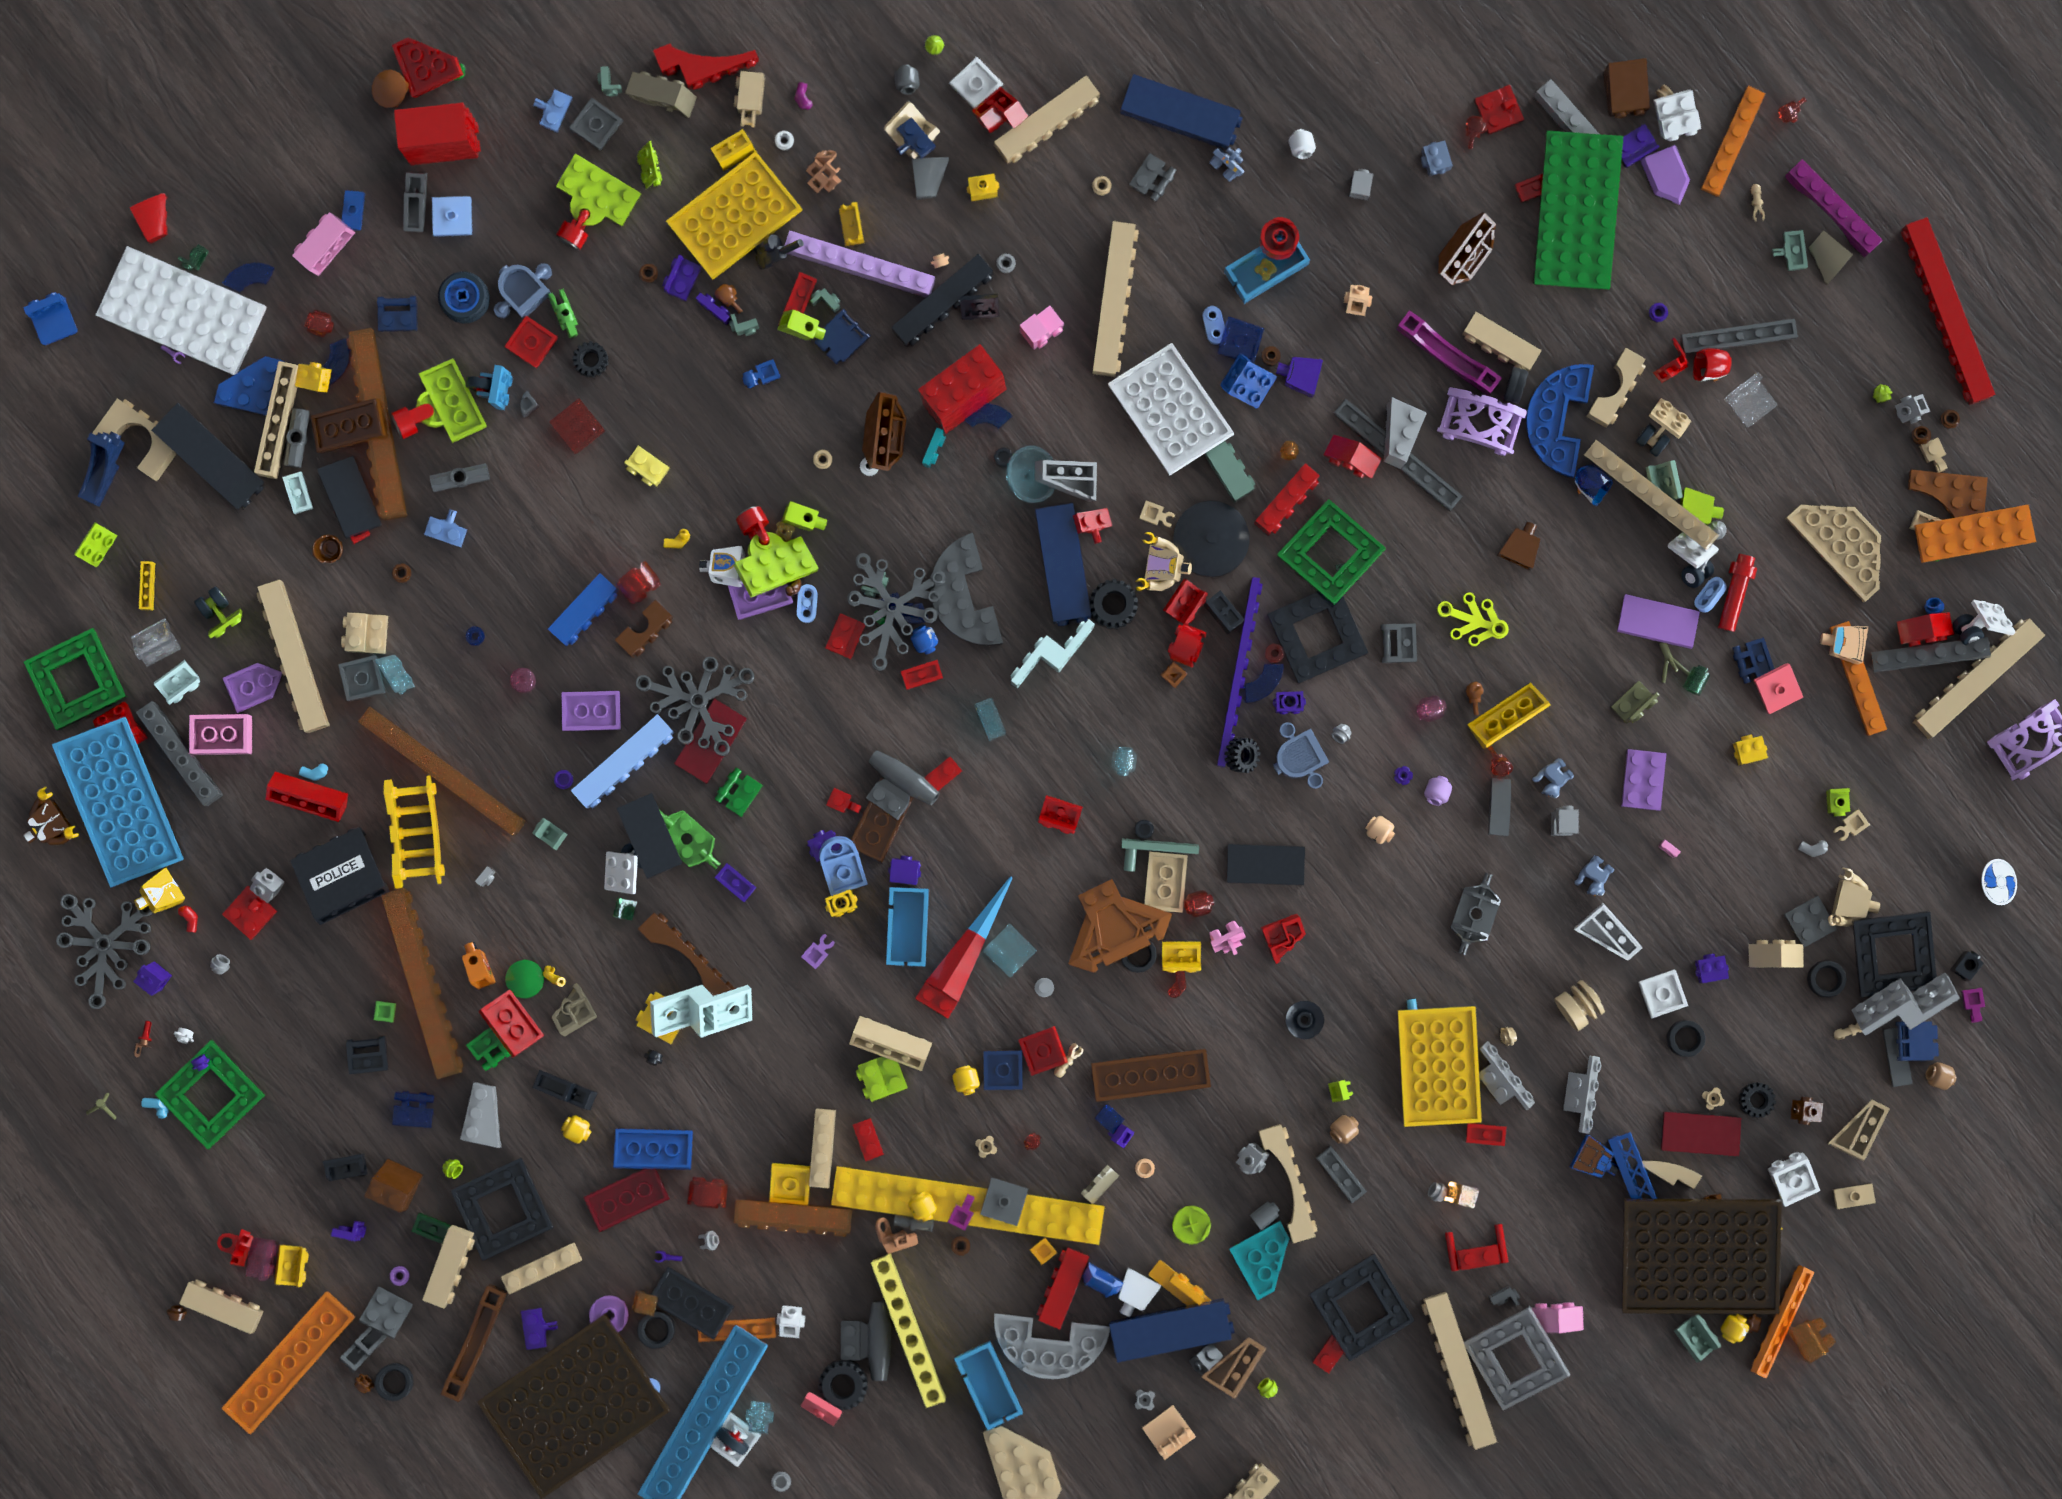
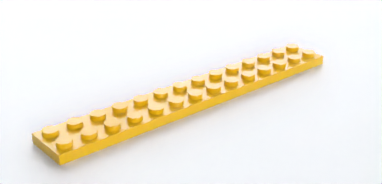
M837 1166L831 1202V1205L913 1217L908 1207V1203L911 1201L910 1197L924 1192L932 1196L937 1208L935 1213L932 1214L933 1218L930 1220L948 1222L956 1204L962 1206L967 1194L975 1197L969 1208L970 1211L974 1212L968 1224L969 1226L1099 1245L1105 1207L1027 1195L1018 1225L1015 1226L980 1215L988 1191L987 1188Z

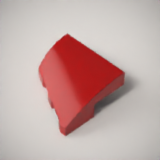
M165 193L130 207L140 229L150 244L167 235V196Z
M1297 913L1261 927L1275 964L1279 963L1286 952H1290L1294 948V944L1306 935L1300 916Z

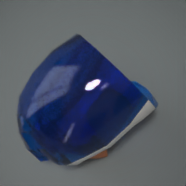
M1595 465L1580 467L1575 476L1578 494L1582 492L1595 506L1601 503L1603 497L1608 493L1613 484L1609 474Z

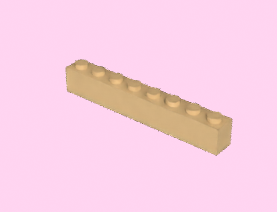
M1113 221L1093 374L1115 377L1116 372H1120L1121 361H1118V353L1122 354L1124 342H1120L1121 335H1125L1126 323H1123V316H1127L1129 305L1125 304L1126 297L1130 298L1131 286H1128V278L1132 279L1134 268L1130 267L1131 260H1135L1136 249H1133V241L1137 242L1139 230H1135L1136 224Z
M1596 440L1584 454L1705 550H1708L1719 536Z
M277 580L258 586L257 598L260 604L263 603L265 610L262 613L265 621H269L271 627L268 629L269 635L272 640H275L276 646L274 650L276 656L280 657L282 661L280 669L283 676L286 675L288 683H286L289 694L292 693L294 699L292 706L295 712L298 711L300 719H297L300 729L310 733L330 726L283 581Z
M2030 618L2018 621L2013 626L2015 628L2014 635L2004 634L1999 639L2001 642L1997 646L1992 645L1990 647V658L1976 659L1971 664L1973 666L1968 672L1966 670L1957 677L1959 680L1954 685L1950 683L1943 690L1945 693L1941 697L1936 696L1929 702L1931 706L1927 710L1923 708L1915 715L1917 719L1913 723L1928 739L1933 738L2045 636Z
M1443 1292L1423 1299L1424 1304L1421 1306L1424 1315L1429 1316L1430 1323H1428L1430 1333L1435 1334L1437 1340L1434 1342L1437 1353L1441 1352L1443 1360H1440L1442 1369L1447 1371L1449 1378L1446 1379L1450 1390H1454L1456 1396L1453 1397L1456 1409L1460 1408L1462 1415L1459 1416L1462 1427H1466L1468 1432L1465 1435L1468 1446L1472 1445L1476 1450L1497 1443L1447 1293Z

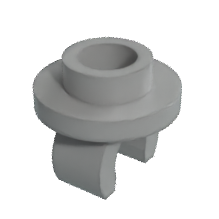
M708 1231L706 1234L698 1236L699 1239H705V1245L700 1246V1249L715 1250L717 1248L719 1238L714 1231Z

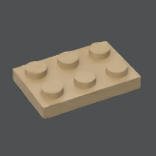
M1149 852L1145 905L1168 912H1183L1188 855Z

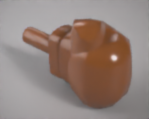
M723 284L716 289L715 297L727 307L732 305L739 314L743 311L734 302L737 299L735 296L737 291L733 285Z
M1471 682L1466 687L1469 703H1473L1474 715H1479L1478 702H1481L1480 698L1484 692L1482 685L1478 682Z

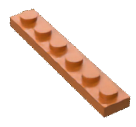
M1750 86L1746 88L1701 190L1717 197L1720 195L1766 93Z
M1847 621L1830 627L1831 634L1833 632V628L1838 626H1851L1850 622ZM1841 659L1867 736L1887 730L1864 662L1858 665Z
M1800 1265L1794 1271L1791 1283L1786 1289L1785 1296L1779 1306V1314H1776L1773 1322L1770 1324L1766 1338L1761 1344V1349L1753 1361L1752 1372L1767 1378L1813 1277V1271Z

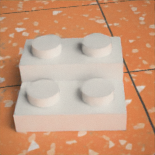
M1689 89L1654 99L1660 135L1668 141L1677 140L1679 138L1678 135H1694L1697 133V130L1701 129L1692 90Z
M1792 1153L1789 1156L1790 1159L1775 1161L1772 1163V1167L1768 1168L1773 1184L1777 1188L1785 1207L1820 1191L1810 1162L1804 1153Z

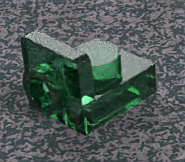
M198 244L196 248L194 247L191 250L189 260L181 256L178 257V260L182 263L181 266L189 271L192 269L199 271L209 251Z

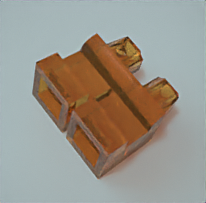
M1821 1317L1812 1321L1807 1319L1800 1325L1788 1330L1804 1360L1809 1364L1828 1353V1348L1836 1343L1830 1333L1823 1337L1820 1336L1818 1331L1827 1327Z

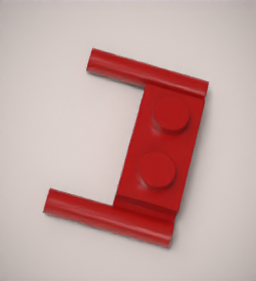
M1502 1224L1494 1225L1498 1244L1457 1251L1455 1250L1453 1232H1446L1445 1237L1451 1271L1508 1263Z

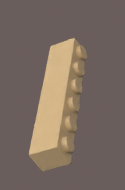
M1085 76L1026 118L1020 125L1012 128L994 141V146L1007 164L1011 161L1015 163L1022 157V153L1032 151L1037 147L1039 141L1042 139L1045 141L1050 138L1054 130L1064 128L1068 124L1067 121L1072 117L1076 119L1083 114L1082 110L1089 106L1091 108L1099 102L1100 93L1089 78Z
M278 362L254 473L258 476L276 480L278 478L287 438L286 435L298 388L295 386L298 365Z

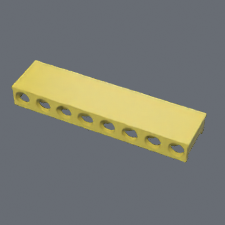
M887 1253L885 1256L872 1260L871 1265L925 1406L928 1408L940 1402H945L946 1397L891 1253Z

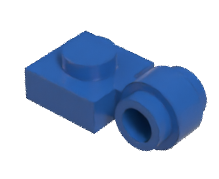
M773 359L757 365V373L750 370L742 374V380L748 389L757 386L759 379H761L764 385L781 378Z

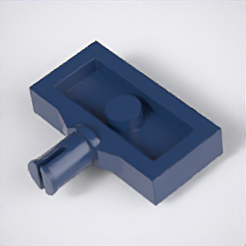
M912 117L897 128V132L904 140V143L896 148L899 155L910 149L922 159L936 148V145Z

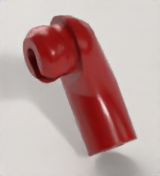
M187 905L181 906L178 914L187 921L186 932H196L197 913Z

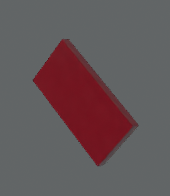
M714 699L707 711L713 722L733 726L735 732L731 737H726L722 732L718 731L721 739L725 740L731 747L747 718ZM702 718L693 732V741L685 745L674 764L708 784L724 756H719L714 751L715 742L712 736L709 739V748L702 749L698 745V740L702 737L706 726ZM726 728L725 733L730 734L732 729ZM707 740L701 741L702 746H706L708 743ZM725 746L719 747L720 752H724L726 750Z
M1663 1112L1661 1150L1739 1156L1742 1118Z
M642 1169L583 1197L599 1232L670 1199L657 1169Z

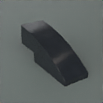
M539 1070L532 1087L586 1110H591L598 1093L542 1070Z

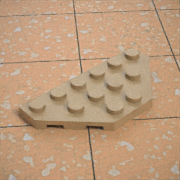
M1800 505L1785 518L1863 602H1866L1879 590L1881 535L1855 507Z
M1003 1426L983 1431L1003 1499H1057L1062 1489L1049 1450L1036 1445Z

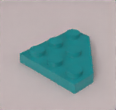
M1280 1220L1229 1248L1257 1300L1274 1292L1289 1241V1236Z

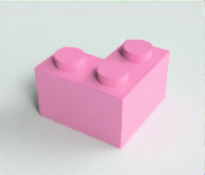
M1048 306L1037 316L1033 314L1020 324V333L1033 349L1037 347L1041 349L1048 343L1047 340L1052 335L1056 337L1063 331L1064 323L1051 306Z
M1573 1302L1551 1304V1307H1547V1303H1537L1535 1307L1531 1308L1545 1332L1564 1333L1583 1330L1582 1306H1574Z

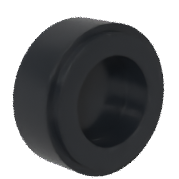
M1004 447L999 448L994 454L995 463L1000 467H1008L1013 461L1011 450Z
M1140 820L1135 825V834L1140 839L1150 838L1154 832L1153 824L1148 820Z

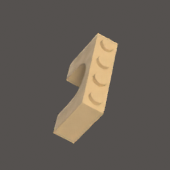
M117 398L92 434L97 435L98 432L110 434L112 431L121 436L129 427H146L150 432L152 444L149 452L137 468L155 481H158L176 456V453L151 431L159 422L155 421L152 423L148 420L150 416L142 410L137 412L132 409L134 407L132 403L126 399L122 402Z

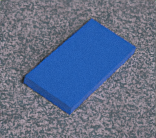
M615 1129L613 1168L691 1170L693 1131Z

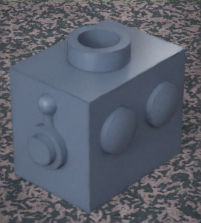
M1445 141L1433 142L1431 145L1422 148L1423 157H1421L1423 168H1427L1429 176L1439 173L1444 174L1445 171L1451 170L1453 165Z

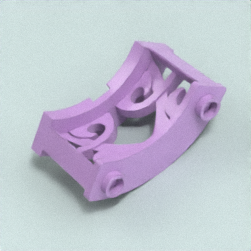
M1449 387L1447 393L1449 399L1437 432L1443 434L1445 439L1454 440V438L1491 448L1495 450V454L1505 456L1506 453L1513 454L1514 450L1512 449L1522 418H1525L1527 411L1510 403L1497 402L1498 399L1483 394L1480 397L1479 395L1472 394L1471 391ZM1458 400L1459 412H1454L1456 402ZM1470 404L1476 405L1475 411L1466 412V410H1471ZM1485 406L1488 407L1489 418L1496 426L1489 430L1478 432L1471 424L1468 416L1478 414ZM1495 411L1501 414L1500 417H1497L1501 420L1500 422L1493 415ZM1452 416H1460L1461 418L1453 423L1459 425L1457 430L1449 429ZM1511 420L1509 428L1506 427L1507 423ZM1465 428L1470 434L1463 433ZM1501 429L1507 432L1504 445L1497 441L1498 437L1504 439V435L1500 431ZM1491 436V441L1484 439Z
M2056 699L2039 707L2036 711L2025 717V720L2018 723L2019 726L2014 724L1987 742L1990 748L1995 750L2008 770L2012 781L2017 778L2022 780L2030 775L2029 771L2062 752V742L2058 740V737L2062 735V715L2057 709L2059 704ZM2041 721L2043 726L2047 725V728L2040 729L2038 722ZM2027 727L2038 733L2047 732V740L2043 751H2032L2023 748L2029 737ZM2057 728L2060 733H2054V729ZM2017 735H2021L2023 737V740L2019 745H2016L2020 742L2016 740ZM2000 743L2012 752L2007 755ZM2053 744L2057 746V748L2051 751ZM2016 753L2019 754L2016 758V763L2020 760L2025 762V765L2016 770L2010 760ZM2031 757L2040 759L2032 763Z

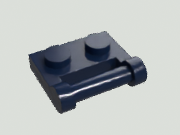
M416 296L386 299L384 297H377L379 332L417 331ZM385 306H410V311H385Z

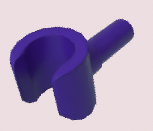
M664 1251L655 1252L662 1254L661 1260H654L657 1263L664 1262L665 1260L682 1261V1256L669 1255Z

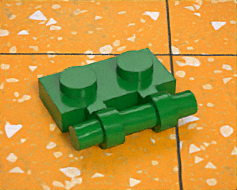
M736 767L727 776L728 780L723 787L718 789L717 792L719 793L715 800L721 803L726 797L729 799L726 807L742 817L763 785L748 775L742 781L738 778L742 771ZM736 783L739 787L732 795L729 793V790Z
M490 1027L466 1045L477 1061L485 1057L487 1062L482 1065L485 1071L491 1067L495 1068L499 1061L511 1056ZM498 1046L501 1051L492 1056L489 1052Z

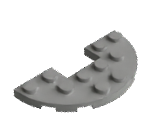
M998 1313L994 1315L996 1337L1006 1357L1022 1371L1044 1379L1070 1377L1089 1367L1104 1349L1110 1331V1326L1072 1322L1070 1341L1031 1337L1033 1317Z

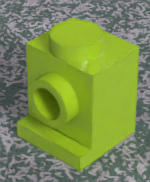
M1850 788L1826 790L1828 813H1834V817L1846 816L1845 812H1850ZM1838 799L1842 800V806L1837 804Z

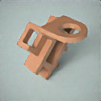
M835 151L819 152L814 157V162L806 170L813 177L807 184L817 193L823 187L830 192L841 182L835 175L840 168L838 167L835 170L830 165L836 157ZM823 171L829 176L828 178L822 173ZM813 181H815L820 187L818 188V187L813 183Z
M879 1218L877 1220V1235L888 1254L918 1244L915 1232L907 1234L904 1230H900V1232L893 1234L886 1218ZM881 1222L885 1224L884 1233L880 1229Z

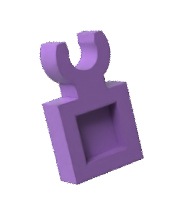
M826 934L820 938L819 945L813 942L801 956L815 969L828 956L825 950L833 947L835 943L832 941L829 945H826L824 943V939L827 937Z

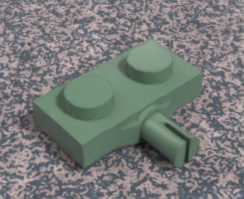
M1803 230L1784 232L1783 248L1772 249L1773 257L1784 255L1788 271L1807 269L1808 263Z

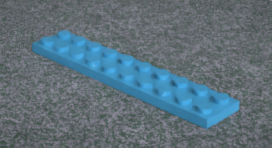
M738 1325L733 1327L638 1495L644 1499H680L713 1443L717 1432L724 1424L768 1347L766 1343Z

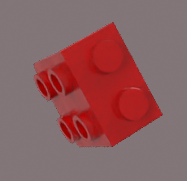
M126 702L118 704L93 721L96 728L126 716L136 743L139 744L147 739L146 733L136 723Z

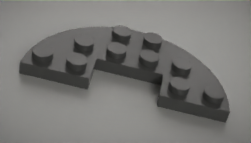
M970 533L953 542L939 557L933 572L936 570L944 572L946 580L941 586L933 585L931 587V591H937L940 594L939 600L933 602V606L941 622L957 637L978 645L1003 644L993 606L974 611L965 575L982 571L983 568L974 535ZM940 574L935 575L934 578L936 581L942 580V576ZM936 593L931 594L932 600L938 598Z

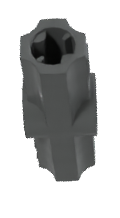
M297 408L292 409L290 428L286 435L285 466L301 468L304 446L307 443L306 433L310 411ZM296 434H300V441L294 443L293 436Z
M486 463L462 469L456 468L453 471L430 476L433 492L465 487L469 484L490 480ZM463 473L464 480L456 482V476Z

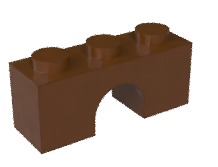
M656 599L642 612L649 622L646 631L635 633L627 627L615 639L632 658L635 655L639 657L645 651L644 646L648 642L653 643L659 637L657 633L662 628L666 630L672 624L671 619L673 616Z

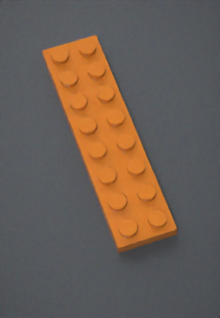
M326 1291L221 1409L247 1433L252 1434L356 1316Z

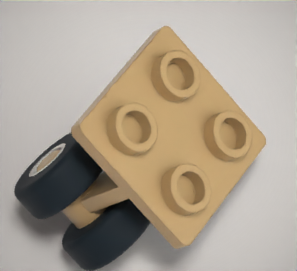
M1661 398L1649 414L1650 418L1661 425L1660 429L1654 434L1656 428L1648 424L1636 442L1641 446L1648 443L1652 447L1650 453L1657 457L1670 441V438L1664 434L1659 438L1660 434L1666 429L1679 439L1691 420L1686 414L1675 409L1669 401Z

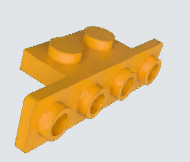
M1159 1260L1149 1272V1276L1185 1305L1197 1303L1201 1305L1203 1302L1212 1301L1199 1286H1193L1188 1282L1189 1279L1182 1273L1178 1274L1162 1260Z

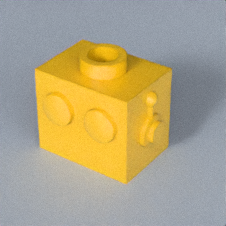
M994 174L968 178L969 186L967 187V193L971 195V201L998 197L999 183L995 181Z
M310 362V365L299 364L295 386L318 392H328L331 370L322 368L320 363Z
M1751 734L1741 737L1742 741L1733 743L1734 757L1737 759L1738 766L1768 758L1767 746L1764 744L1762 736L1753 738Z
M851 889L825 898L827 903L825 908L827 912H830L831 917H840L843 913H851L858 908L856 904L858 899Z

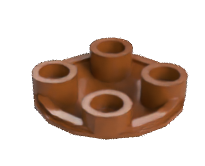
M385 70L375 77L372 84V95L379 105L385 108H396L404 99L409 85L399 72Z

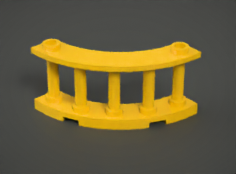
M430 775L426 778V786L397 789V787H393L392 779L384 780L387 814L390 815L391 825L389 826L390 838L394 847V854H392V877L395 889L403 888V880H406L408 877L436 875L437 884H442V876H445L444 864H441L438 819L434 794H437L436 784L432 783ZM425 793L428 795L429 805L401 808L396 803L398 796ZM431 813L432 826L410 829L400 828L399 817L401 815ZM433 834L434 848L409 851L402 849L401 839H404V837ZM434 856L435 867L410 870L403 868V861H406V858Z

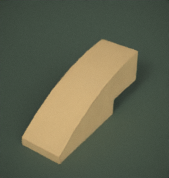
M1642 1161L1646 1170L1670 1185H1674L1678 1180L1691 1189H1695L1702 1177L1700 1174L1679 1165L1661 1161Z

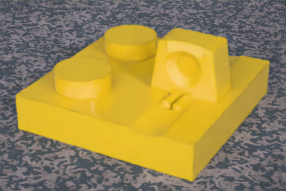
M772 1163L769 1202L808 1205L811 1166Z

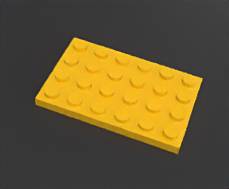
M754 152L666 220V222L713 280L803 210L758 153Z
M1476 1007L1397 1010L1404 1127L1482 1122Z

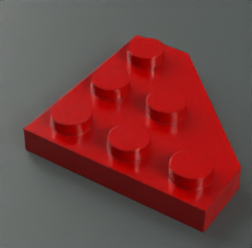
M409 37L392 45L405 81L409 85L408 89L412 98H417L463 75L457 57Z

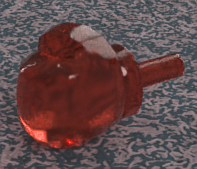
M1803 97L1797 103L1793 100L1778 109L1780 119L1784 123H1795L1799 119L1797 113L1801 111L1799 106L1807 101L1806 98Z
M1470 116L1467 119L1466 136H1470L1468 149H1473L1475 137L1480 138V134L1487 131V124L1484 123L1482 117Z
M1492 746L1488 747V750L1494 757L1491 760L1493 763L1491 765L1493 775L1500 777L1509 775L1513 770L1511 762L1502 753L1498 755Z

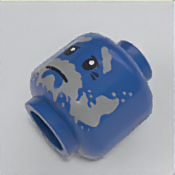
M922 625L912 631L913 634L910 640L918 653L924 652L927 655L936 650L935 646L938 644V638L932 627Z

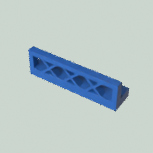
M1631 1132L1611 1137L1608 1141L1631 1199H1643V1192L1650 1195L1652 1199H1657ZM1628 1138L1631 1145L1628 1151L1623 1149L1620 1140ZM1628 1156L1637 1160L1638 1164L1635 1170L1630 1167ZM1636 1174L1642 1176L1645 1180L1642 1188L1636 1182Z

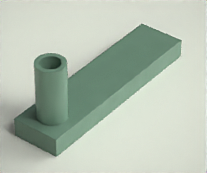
M1122 838V848H1125L1124 871H1135L1137 849L1199 854V844Z

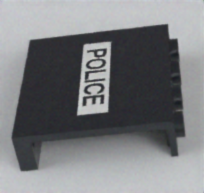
M360 827L352 828L342 836H335L329 842L323 845H316L312 850L300 853L290 860L314 920L320 925L390 892L388 885L380 875L364 837L366 833Z

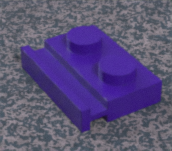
M1645 124L1623 137L1621 161H1623L1626 168L1659 149V145L1656 144L1654 137Z

